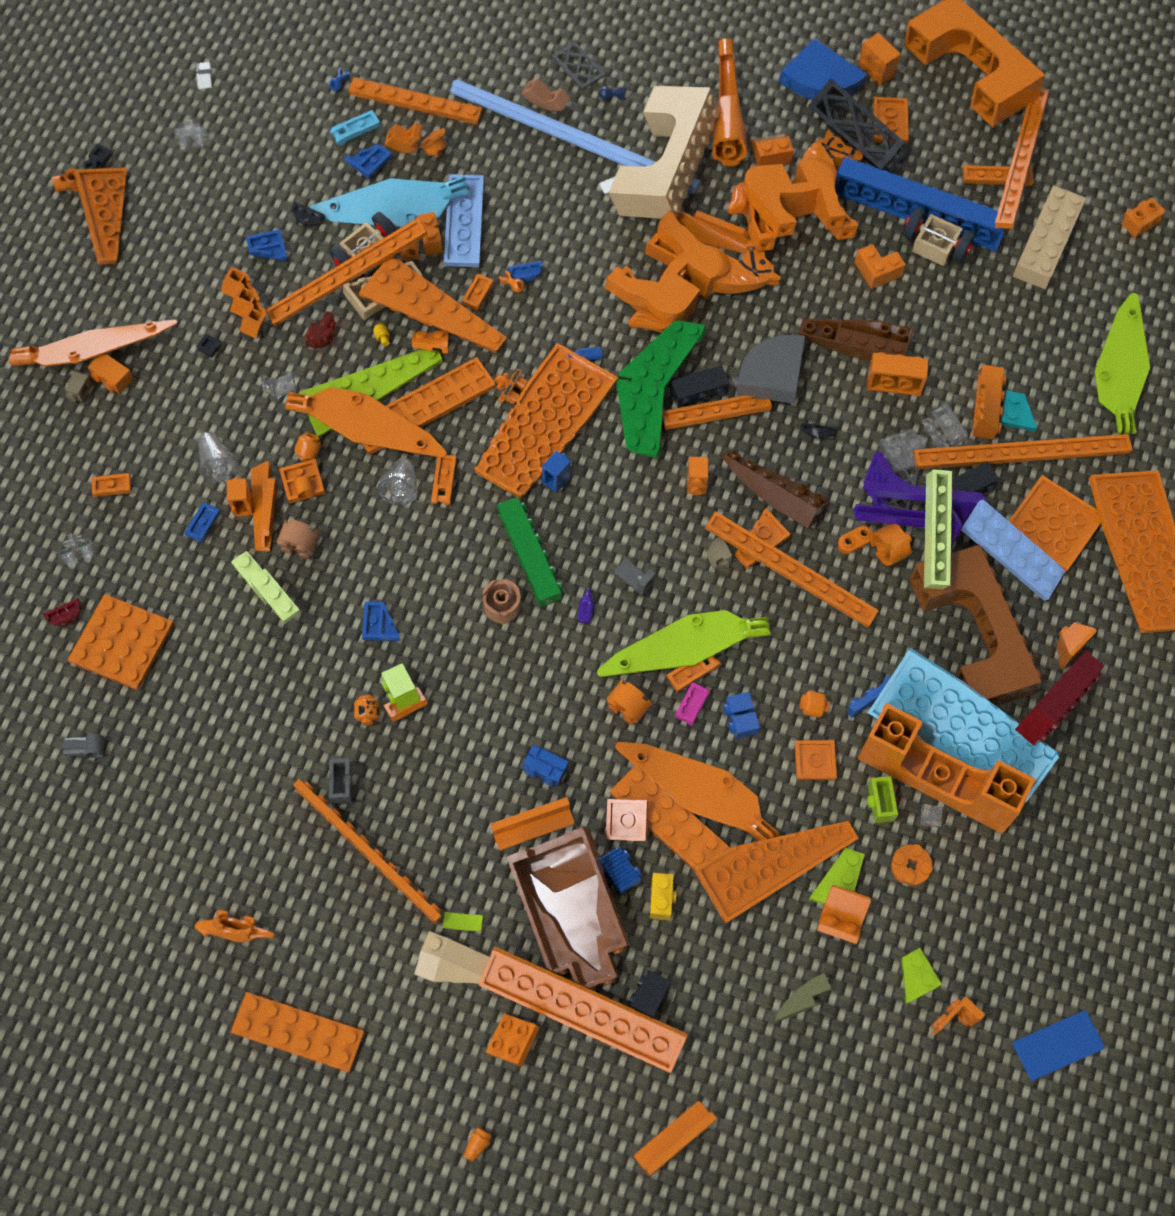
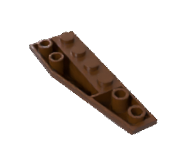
M804 319L799 335L805 336L806 339L833 351L871 362L873 353L883 352L890 355L901 354L907 356L914 329L879 320Z
M728 451L721 456L732 471L756 495L779 512L807 528L817 522L830 503L822 494H815L810 491L808 486L798 484L742 457L736 451Z

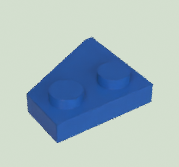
M378 144L369 149L358 151V155L352 157L347 155L344 157V161L370 179L392 158V153Z
M280 229L246 237L250 255L288 261Z

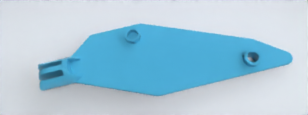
M465 176L445 183L390 178L320 202L309 208L325 214V219L332 222L364 224L367 222L369 225H374L372 216L377 212H381L393 222L395 227L402 228L418 218L417 215L435 212L436 218L440 217L451 199L468 194L470 191L466 189L468 185L467 182H464L466 180ZM333 205H337L335 210H332Z

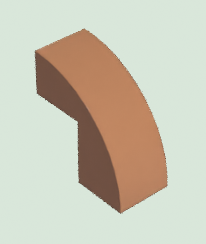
M539 78L529 81L521 93L534 105L549 111L563 110L570 100L569 95L562 88L551 92Z

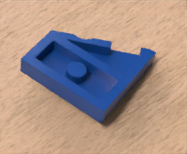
M365 602L362 629L363 640L400 641L399 634L384 602Z

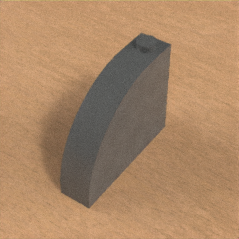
M776 336L759 343L751 349L743 360L739 377H735L734 387L737 388L736 395L794 404L805 336Z

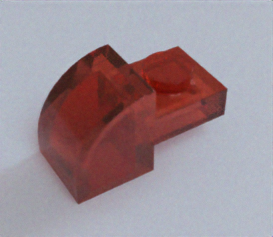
M326 311L319 325L311 323L304 335L306 346L318 349L328 346L333 341L332 331L336 325L333 313Z

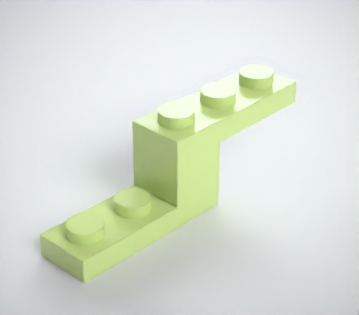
M247 551L231 561L232 565L265 605L269 604L284 624L300 613L297 606L266 569L262 570Z

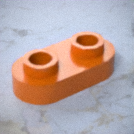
M860 526L842 535L837 544L839 551L843 554H851L871 543L870 534L873 533L872 530L867 526Z

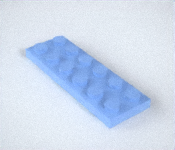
M449 175V181L465 176L466 180L464 182H467L468 185L466 189H469L470 193L451 199L447 204L444 266L479 267L484 175Z
M980 500L961 529L1044 601L1050 598L1065 573V570L985 500Z

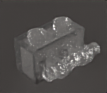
M948 403L931 412L935 421L930 423L928 418L922 421L924 431L930 435L933 445L937 448L946 447L944 442L947 440L954 447L969 438ZM940 427L944 434L939 436L935 429Z

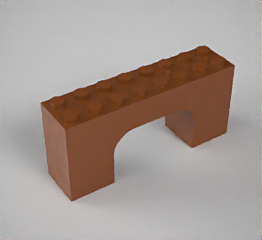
M977 545L951 553L950 586L943 590L924 588V562L917 563L909 580L923 612L950 604H958L967 608L973 615L988 649V659L960 667L956 677L995 706L1033 695L1042 682L1041 673L1039 670H1036L1033 664V656L1026 648L1025 638L1023 635H1020L1017 620L1011 615L1010 605L1002 595V587L1000 584H997L994 569L989 566L987 554L982 550L981 546Z

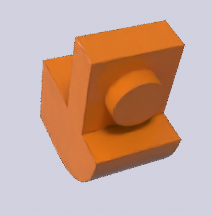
M416 122L407 130L395 124L388 131L385 146L403 153L416 151L422 133H420L422 125Z

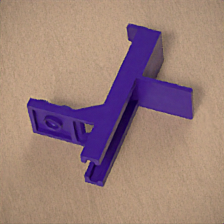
M875 452L863 481V490L867 491V495L871 496L876 506L856 504L853 510L858 521L925 527V511L891 508L886 499L896 498L926 502V487L913 486L894 474L883 453ZM952 490L951 549L958 533H964L961 529L980 500L986 501L982 493Z

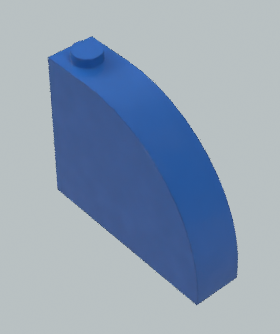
M813 39L781 70L779 82L798 95L813 100L830 78L847 93L853 95L865 86L867 74L816 39Z

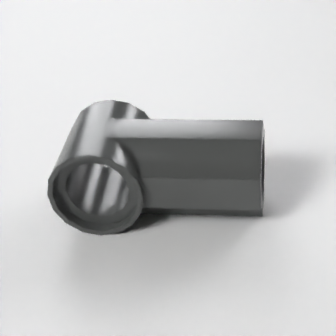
M89 734L81 738H64L62 743L63 755L101 758L103 757L104 736Z

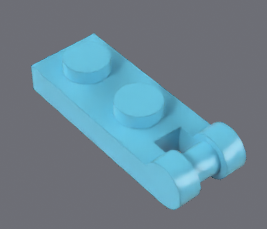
M373 110L332 127L330 133L336 138V143L342 146L348 140L380 127V122Z

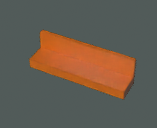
M565 797L491 823V829L498 849L501 851L572 826L575 822L570 811L568 798Z
M697 1101L634 1155V1158L650 1177L714 1123L717 1118L712 1112L709 1113L700 1101Z

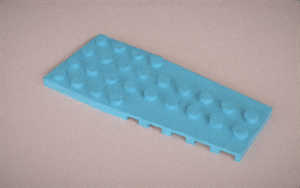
M911 648L868 711L870 715L878 719L885 704L888 703L923 721L917 732L919 737L946 754L981 770H990L999 760L1035 778L1036 780L1025 802L1029 800L1059 758V753L1044 741L1038 740L1034 745L1029 743L1015 730L1019 725L1017 721L965 682Z

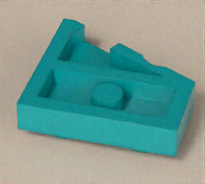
M1006 390L1000 421L1001 425L1035 432L1037 426L1025 394Z

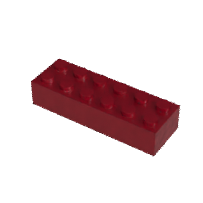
M1086 650L1015 730L1032 745L1038 740L1043 742L1102 676L1100 671L1104 665Z

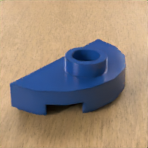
M542 261L510 266L508 271L514 279L530 282L540 276Z

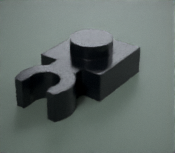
M97 143L89 153V160L85 161L84 168L92 167L91 169H98L99 165L104 167L113 155L112 150Z

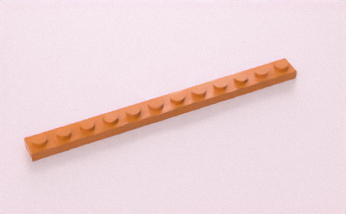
M1041 90L1039 98L1027 105L995 221V228H1014L1046 108L1049 90Z
M1129 434L917 449L913 451L916 470L981 465L987 461L989 464L1130 454L1132 446Z

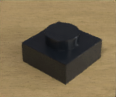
M206 333L196 348L201 353L213 358L222 346V342Z

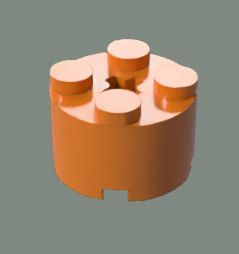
M887 524L870 534L872 547L876 546L878 550L875 554L886 566H891L912 554L910 547L911 536L908 532H903L897 524Z
M621 680L607 697L608 708L616 714L620 712L624 715L623 719L630 725L638 723L652 703L649 699L646 702L643 699L644 694L629 682L624 684V680Z

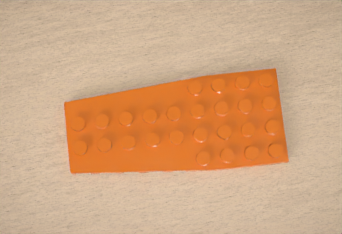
M557 343L526 384L516 400V405L514 408H511L506 421L500 426L498 434L490 442V447L482 455L478 466H475V473L522 499L541 477L542 465L555 451L561 453L581 431L615 386L618 377Z
M1159 470L1091 475L1088 479L1102 528L1141 633L1174 631L1175 524Z

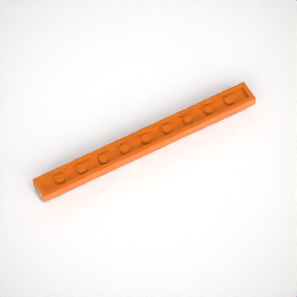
M416 218L267 308L266 311L273 325L281 324L339 289L343 284L349 283L427 236L428 233L421 220Z
M716 511L705 526L706 530L867 628L879 611Z
M298 779L293 784L295 790L436 926L442 921L440 915L442 911L434 903L430 905L426 901L427 897L419 889L415 891L411 887L412 882L406 876L401 877L396 873L398 869L391 862L387 864L382 859L384 856L378 849L372 850L368 846L370 842L363 835L359 837L354 832L356 829L348 821L344 823L340 819L342 815L335 808L331 810L326 805L328 802L320 794L316 796L312 792L314 790L307 781L303 783Z

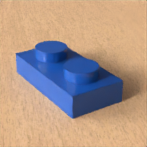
M203 502L184 532L185 535L203 543L219 517L220 509Z

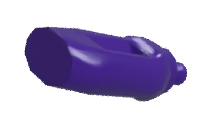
M587 588V592L579 603L578 622L590 624L593 617L594 600L590 593L591 589Z

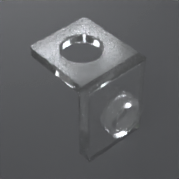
M292 372L276 380L261 375L263 391L275 398H279L296 389L295 378ZM266 381L270 384L271 390L267 387Z

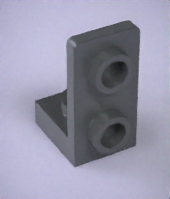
M627 559L614 570L616 576L642 596L655 583L656 573L650 569L644 573Z

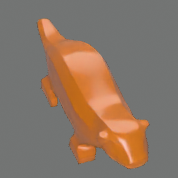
M218 910L217 917L214 919L201 920L195 924V929L203 937L213 935L235 942H248L256 938L275 937L273 932L254 926L255 918L244 916V920L227 917L228 912L224 910Z

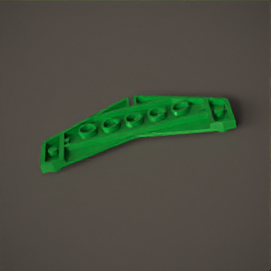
M681 320L674 321L617 375L620 378L616 381L625 443L631 453L659 459L662 449L661 431L666 389L691 350L703 339L707 330L705 325Z

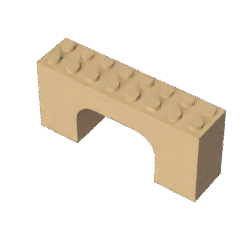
M654 86L643 113L653 136H669L670 139L663 156L656 163L645 167L620 165L608 192L619 216L662 219L670 210L674 213L675 218L681 211L683 200L687 196L688 188L692 184L694 173L698 169L699 161L703 157L706 144L709 142L710 134L714 130L715 122L720 115V109L716 104L711 88Z

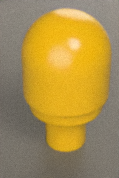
M377 324L373 329L374 335L379 342H382L383 346H388L390 344L388 340L390 337L389 331L384 324Z

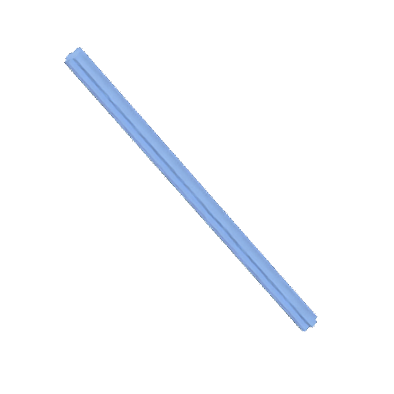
M458 79L452 83L451 94L621 165L645 167L656 163L653 160ZM693 177L692 184L687 192L695 195L698 192L701 180Z

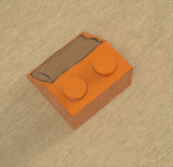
M778 134L750 139V145L757 166L791 163L794 150L789 136Z

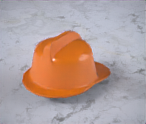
M445 128L436 130L422 141L419 148H422L428 156L440 157L442 151L447 147L444 137Z

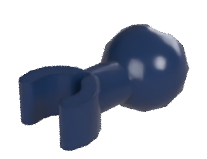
M604 86L599 91L600 97L604 100H608L611 97L625 100V87L611 90V88Z

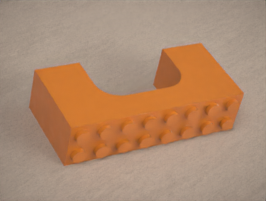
M943 0L908 21L904 46L923 64L928 65L946 53L957 52L968 57L987 75L975 83L970 107L990 126H996L1039 98L1045 74L1021 54L1018 49L1012 46L1007 39L1002 37L996 29L992 28L973 9L964 3L963 0Z
M886 703L857 759L1002 834L1019 815L1036 779L999 760L990 770H981L946 754L919 737L917 732L923 721Z

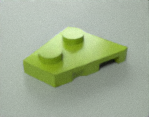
M920 948L901 958L906 1005L942 985Z

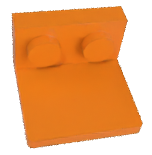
M832 885L819 918L817 930L857 944L871 898Z
M964 997L962 1000L957 998L945 1010L948 1014H943L932 1024L934 1030L931 1034L933 1036L936 1035L955 1014L958 1015L960 1022L970 1027L979 1022L985 1014L967 997Z

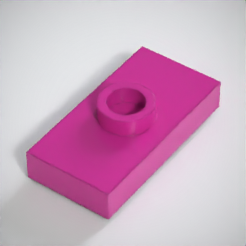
M692 682L675 717L693 725L710 690Z

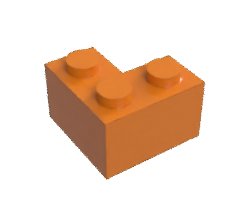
M873 244L857 250L855 258L856 266L871 289L902 277L906 265L897 251L881 257Z

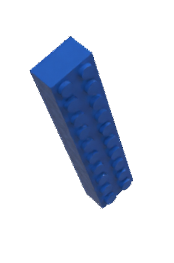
M846 157L837 173L835 191L840 197L907 220L909 215H912L917 207L925 211L923 224L926 223L930 214L963 228L960 238H962L966 230L971 231L975 234L973 244L997 252L1005 229L995 228L998 211Z

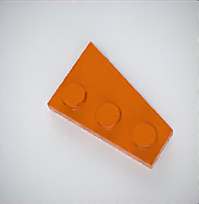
M765 508L751 530L752 534L775 548L790 538L791 535L767 508ZM739 549L735 553V557L746 569L758 562Z

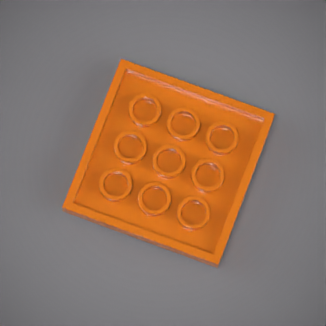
M1043 475L1009 520L1012 525L1065 570V573L1101 524L1096 508Z
M104 594L71 652L68 662L139 690L174 626V622Z

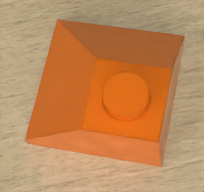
M1073 623L1070 627L1065 626L1059 632L1061 637L1057 641L1059 667L1062 670L1089 643L1097 632L1095 628Z

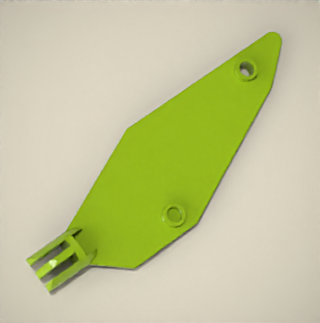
M1131 293L1118 309L1095 369L1099 402L1115 415L1118 435L1122 434V428L1124 434H1129L1130 428L1131 434L1137 433L1134 411L1150 369L1139 296L1136 293Z
M727 610L687 615L617 652L597 670V674L600 677L697 665L746 638L770 636L768 617L742 619Z

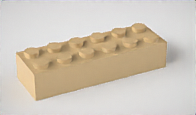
M1053 185L1012 277L1046 289L1085 202V197Z

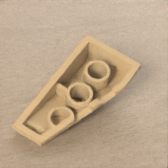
M429 931L419 955L415 975L432 982L479 984L490 957Z

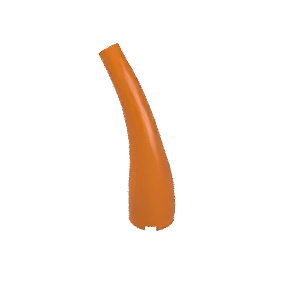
M721 39L718 41V107L720 115L715 122L713 130L712 154L715 161L722 162V165L735 166L740 164V160L746 157L747 135L739 102L733 39Z

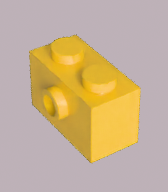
M653 873L649 919L670 920L672 903H676V891H673V874Z

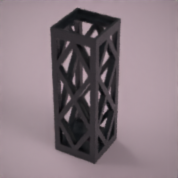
M831 78L808 105L881 170L893 174L913 150ZM837 100H839V101H848V103L836 102V101H837ZM836 106L850 108L853 121L840 120ZM831 107H832V110H833V114H834L835 119H833V117H832V113H831V109H830ZM854 108H856V111H857V114H858V118H859V122H858V120H857V116H856V112H855V109H854ZM862 112L876 124L864 123ZM845 131L856 132L859 143ZM861 133H863L866 147H865V145H864V142H863V138H862V134H861ZM868 134L882 135L885 149L871 148ZM901 147H903V149H902V150L900 151V153L897 155V151H898ZM890 160H893L888 167L885 166Z

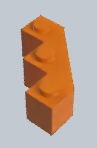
M231 266L224 277L221 292L233 297L230 311L243 317L239 331L256 339L263 327L267 312L260 304V298L250 283L249 275Z

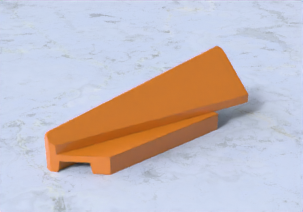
M698 210L694 217L683 211H680L676 217L681 225L686 227L699 242L744 253L747 242L750 240L746 229Z
M268 461L251 469L255 551L258 552L271 551L278 489L275 478H271L272 468Z

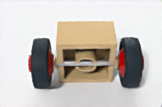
M917 207L912 215H909L903 233L905 238L912 240L919 230L921 231L916 238L912 252L944 266L955 247L953 259L961 263L966 254L969 255L973 248L972 242L975 234L966 230L962 238H960L963 228L930 214L926 223L923 224L925 211Z
M381 212L373 215L372 221L376 230L366 222L339 243L341 248L336 245L330 249L329 253L334 260L335 266H339L382 240L383 237L385 238L395 232L396 229L393 222ZM377 265V266H375L374 268L370 269L369 271L365 272L364 275L367 276L370 272H372V271H373L375 268H377L379 265Z

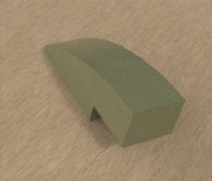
M825 973L811 979L796 990L782 1005L773 1019L774 1022H780L813 1008L816 1005L813 998L826 994L831 990Z

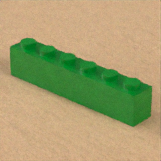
M516 497L497 504L498 515L539 607L542 608L560 601L563 588L561 583L556 582L554 578L556 573L553 566L548 565L547 560L549 558L547 552L540 547L541 540L539 535L534 534V524L532 519L527 518L525 514L527 509L524 502L520 503L519 498Z

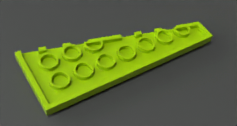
M434 347L433 351L421 349L299 393L312 396L332 387L366 393L380 402L388 394L400 390L401 386L408 382L411 383L414 381V378L424 372L427 373L443 363L438 348ZM308 414L316 436L319 439L329 431H334Z

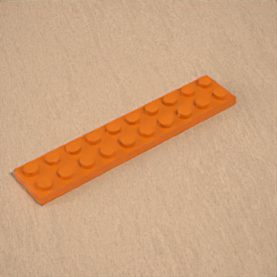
M498 947L493 948L479 983L481 987L669 1073L672 1072L688 1035Z

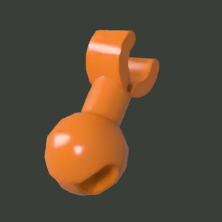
M507 270L505 275L508 278L499 276L500 283L511 285V289L516 293L521 292L525 287L521 279H513Z

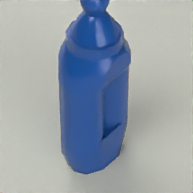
M600 347L581 348L574 352L589 361L602 358Z

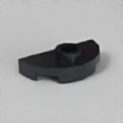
M294 201L292 206L293 215L300 224L315 226L326 218L325 214Z
M801 423L800 430L812 435L815 439L833 437L837 434V427Z

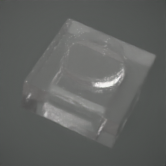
M922 804L919 825L940 828L942 807Z

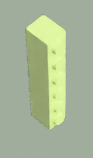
M932 470L926 475L924 588L943 590L950 586L952 471Z

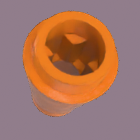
M477 1127L471 1134L463 1156L475 1162L491 1143L490 1139L492 1136Z

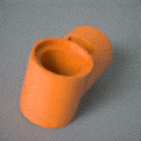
M71 168L63 175L52 177L56 192L70 189L75 192L79 191L74 175L77 169Z

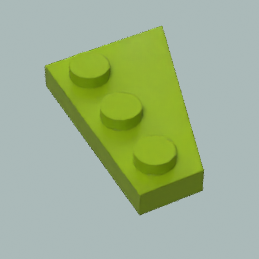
M845 848L809 900L825 905L832 885L854 892L865 854Z

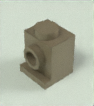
M71 370V379L65 385V391L67 392L65 397L70 401L83 403L92 383L87 375Z

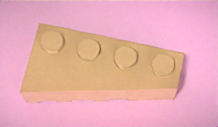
M412 261L404 263L412 270L417 272L419 275L423 276V274L419 271V269ZM364 277L356 282L343 284V294L363 320L386 307L359 296L360 290L371 277Z

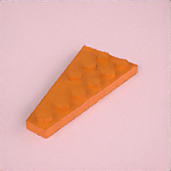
M127 167L80 169L74 172L98 265L116 264Z

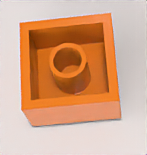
M876 33L863 42L858 66L881 86L895 77L901 53L879 33Z

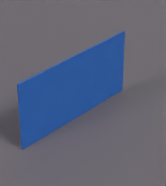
M1086 1010L1012 1042L1031 1081L1105 1049Z

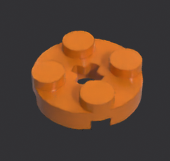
M917 844L900 847L893 855L891 862L893 876L899 882L909 884V886H917L925 882L933 869L931 857ZM909 860L916 863L915 870L907 868L906 865H908Z

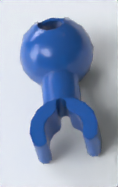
M339 68L337 78H332L329 81L330 89L339 91L342 87V81L350 78V72L347 71V73L342 74V68Z

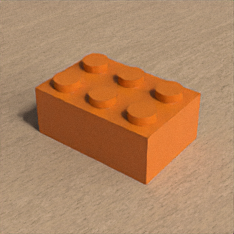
M883 352L873 353L867 372L866 390L921 396L927 380L928 359L918 356L908 357L901 354L890 355Z

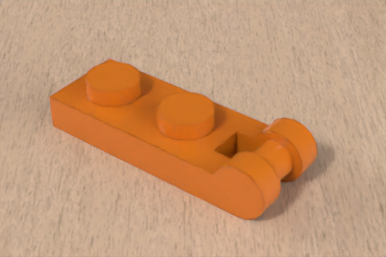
M446 455L444 458L437 457L431 498L432 504H438L439 502L444 503V505H451L457 461L456 456ZM439 491L445 492V495H439Z
M712 656L706 659L710 663L708 665L702 661L697 665L678 667L667 674L666 678L678 693L691 685L692 682L694 683L711 671L718 669L722 665L720 660Z

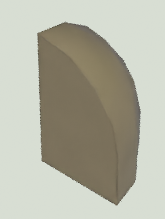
M717 537L708 547L707 553L713 570L731 564L732 554L723 539Z

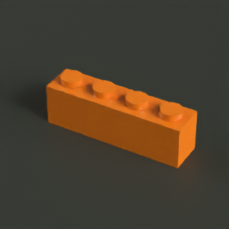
M989 365L981 366L978 373L972 429L973 437L994 440L996 434L1000 433L1001 423L999 422V417L1001 418L1003 407L1000 406V403L1004 399L1005 391H1002V386L1006 382V375H1003L1004 368Z

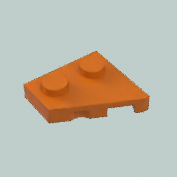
M441 330L432 333L424 331L412 333V348L433 351L435 347L442 349V353H448V333Z

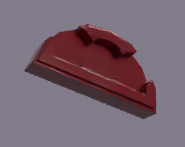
M77 598L42 615L47 622L54 626L69 625L80 614V600Z

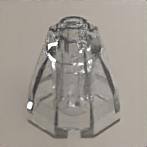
M400 458L396 460L379 479V495L388 503L395 504L396 502H401L400 505L406 506L416 500L417 482L414 465L408 459Z

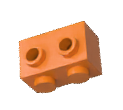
M1151 197L1147 201H1141L1136 208L1129 209L1124 214L1121 224L1136 238L1161 222L1166 211Z

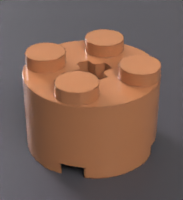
M285 520L277 539V544L282 547L281 551L287 554L295 552L299 554V557L309 560L310 556L314 553L321 533L317 529L313 532L309 529L310 525L303 522L290 520L288 523Z
M507 579L494 580L484 588L482 595L483 609L489 619L500 624H507L518 616L521 610V595L519 588L514 582Z

